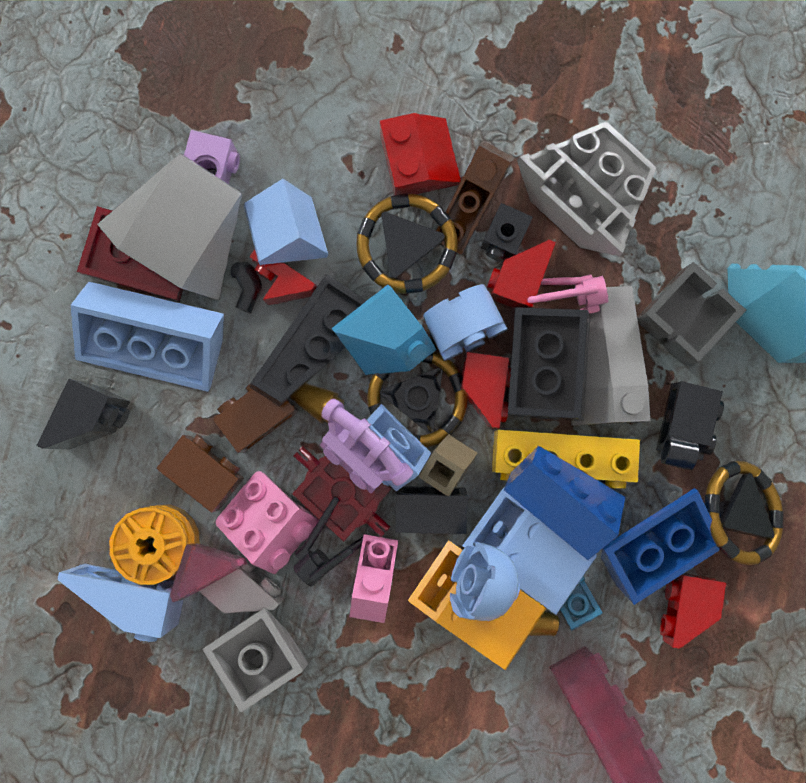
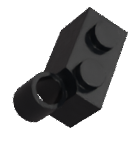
M683 381L670 385L656 447L657 451H661L662 464L691 471L695 467L697 460H703L704 454L711 455L716 446V435L713 434L716 421L720 420L724 410V402L721 401L723 391Z

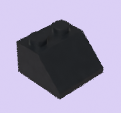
M68 379L36 446L42 449L70 450L113 434L117 431V428H122L127 421L130 412L127 407L130 401L94 384Z

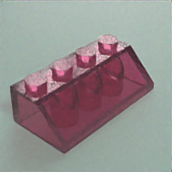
M584 646L549 666L612 783H664L658 773L663 767L651 748L645 750L640 741L645 735L634 716L628 718L622 707L627 702L616 684L610 686L605 674L609 672V669L599 653L593 655Z

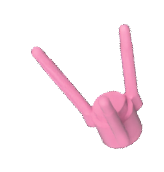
M592 274L582 277L543 278L541 285H575V288L528 298V302L532 304L577 296L579 306L586 304V307L580 310H588L589 314L600 312L599 305L608 303V293L603 276L593 278Z

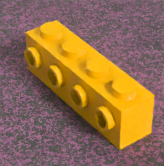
M510 430L494 431L492 472L500 473V480H508L510 473L536 447L540 446L594 479L605 480V485L610 488L626 489L627 482L638 483L640 440Z

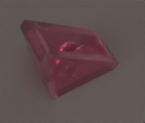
M198 543L186 544L170 597L173 602L184 600L248 563L244 557Z

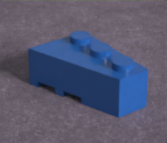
M536 447L510 473L504 491L587 560L618 536L625 496L544 448Z

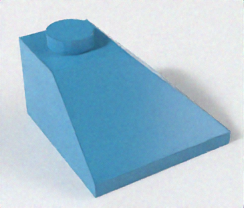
M386 285L332 328L365 375L410 371L437 350L422 325L389 285Z

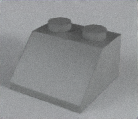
M266 608L260 610L202 649L240 712H243L303 672L308 665L307 660L290 633Z

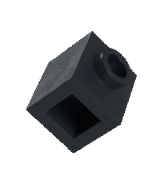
M501 203L481 246L482 249L486 250L485 254L499 262H504L505 259L515 256L533 217Z

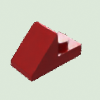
M254 250L250 255L252 261L257 265L254 270L270 282L274 277L276 278L263 298L267 305L311 297L317 288L315 283L285 263L259 265L256 251Z

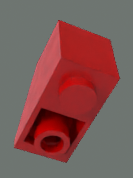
M467 352L464 358L461 389L486 425L491 429L500 428V422L506 423L508 417L509 402L503 400L505 388H510L511 367H508L509 358Z
M683 573L666 584L665 597L668 600L667 613L662 615L660 621L662 640L671 647L680 649L719 621L722 615L726 583L715 578Z

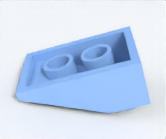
M89 564L59 572L58 581L122 631L135 633L134 638L137 640L157 641V638L163 637L179 624L187 583L167 579L154 585H139L126 580L115 569Z

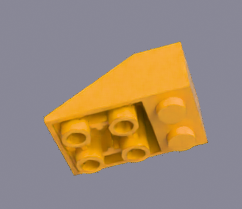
M448 540L408 601L442 627L506 670L546 608L520 590L517 599L509 610L497 619L478 621L458 617L452 609L450 593L456 594L457 582L451 581V576L462 549Z

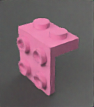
M257 471L217 517L216 526L252 565L275 575L279 569L288 563L290 556L298 546L310 536L319 519L312 512L295 503L266 474Z

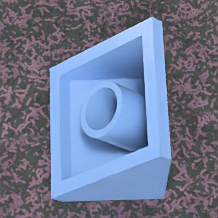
M281 179L244 203L259 265L327 258L328 251L312 197L285 179Z

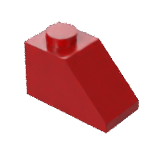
M552 240L545 241L504 260L500 270L493 268L487 284V288L493 289L491 293L492 299L513 308H532L534 303H529L528 298L537 296L556 242Z

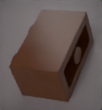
M249 384L245 388L248 393L238 400L233 397L224 402L217 409L220 414L214 417L213 420L237 453H245L299 412L290 399L281 406H278L251 389Z
M196 434L193 438L190 435H182L156 469L211 513L219 511L243 481L244 477L238 473L241 468L228 457L223 456L220 459L212 453L213 445L202 436Z

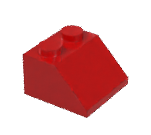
M411 113L380 120V136L394 195L405 193L417 195L460 184L461 179L446 118Z

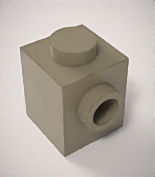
M448 434L433 451L419 478L449 497L463 479L478 453Z

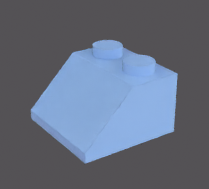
M381 404L366 419L371 424L369 428L379 438L385 437L391 443L389 447L402 463H407L413 470L412 476L401 485L396 486L392 481L382 482L384 485L391 486L395 491H398L419 475L431 452Z

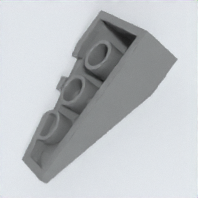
M632 286L606 287L608 303L599 305L600 312L590 314L584 421H571V426L651 421L648 381Z

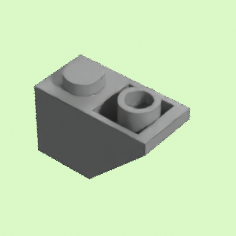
M233 553L225 556L197 588L201 594L223 613L260 611L264 608L275 610L283 600L279 595L281 589L269 578L265 577L262 580L252 570L255 566L242 554L235 556Z

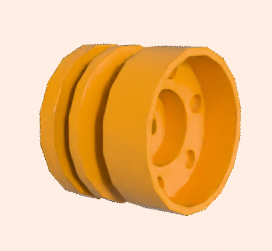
M171 504L139 508L126 514L115 525L109 540L110 557L115 569L126 580L139 585L158 584L184 571L194 561L200 547L199 530L194 519L184 509ZM150 538L155 539L153 546L157 549L152 552L148 551L150 544L146 542Z

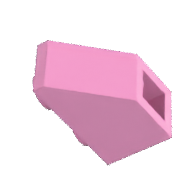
M364 534L349 617L381 623L385 622L398 540Z

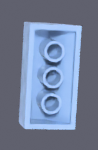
M88 282L72 302L71 316L75 360L209 392L223 341V313L93 282Z

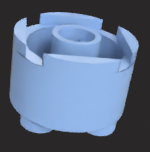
M484 284L459 292V297L451 301L447 298L424 313L426 325L444 361L461 354L463 347L466 352H471L485 344L483 340L485 336H488L490 339L507 330Z

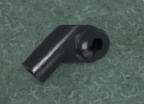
M236 262L232 265L230 272L232 278H236L242 292L235 307L251 314L261 292L262 283L257 272L254 270L255 268L250 263Z

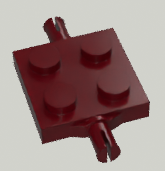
M304 446L298 451L308 461L299 452L294 454L293 457L306 467L308 472L304 481L292 495L318 519L321 518L334 497H338L339 502L327 521L326 526L343 542L356 528L365 523L380 537L385 534V531H388L391 526L375 512L379 502L391 490L389 486L381 483L370 493L368 490H363L356 486L350 479V474L340 464L332 463L326 456L318 460ZM376 522H377L385 531H383V530L376 524Z

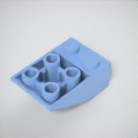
M504 488L462 545L464 548L466 546L475 547L474 542H480L496 547L507 554L516 567L520 589L555 615H557L597 557L595 554L589 560L584 558L506 493Z

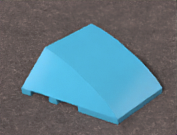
M732 263L727 268L728 293L746 309L745 313L736 323L778 363H806V270L802 266L771 265L767 270H762L757 264H751L747 269H741L739 264Z

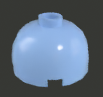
M474 542L476 546H466L456 560L451 576V581L457 582L456 594L450 593V602L454 613L460 618L491 621L504 615L517 599L520 592L518 574L514 562L503 551L488 544Z

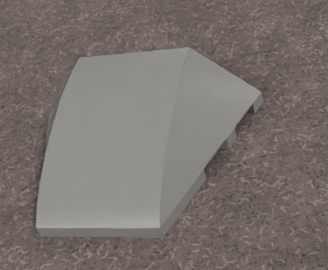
M607 121L574 134L569 140L556 145L552 143L547 145L542 151L532 155L528 153L518 158L517 162L530 201L580 248L616 256L623 254L626 247V239L635 224V216L645 198L656 167Z
M180 153L97 225L117 249L176 286L220 300L225 269L229 260V250L232 237L234 236L243 193Z

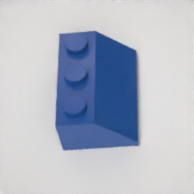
M694 488L608 543L601 549V560L615 585L635 605L720 549L716 546L711 536L710 527L712 519L699 492Z

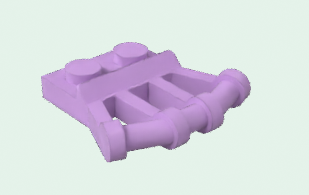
M337 399L328 401L323 408L322 418L328 421L329 431L323 437L319 446L324 449L323 452L328 460L336 465L340 464L350 474V479L356 486L372 493L383 481H392L394 485L398 486L405 483L412 476L413 470L410 466L398 459L389 447L391 443L385 437L379 438L369 428L371 424L365 418L360 420L346 411L343 403Z

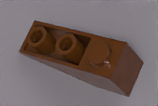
M487 142L479 145L446 210L454 224L457 234V253L461 255L515 157ZM438 226L436 231L443 233L442 228Z

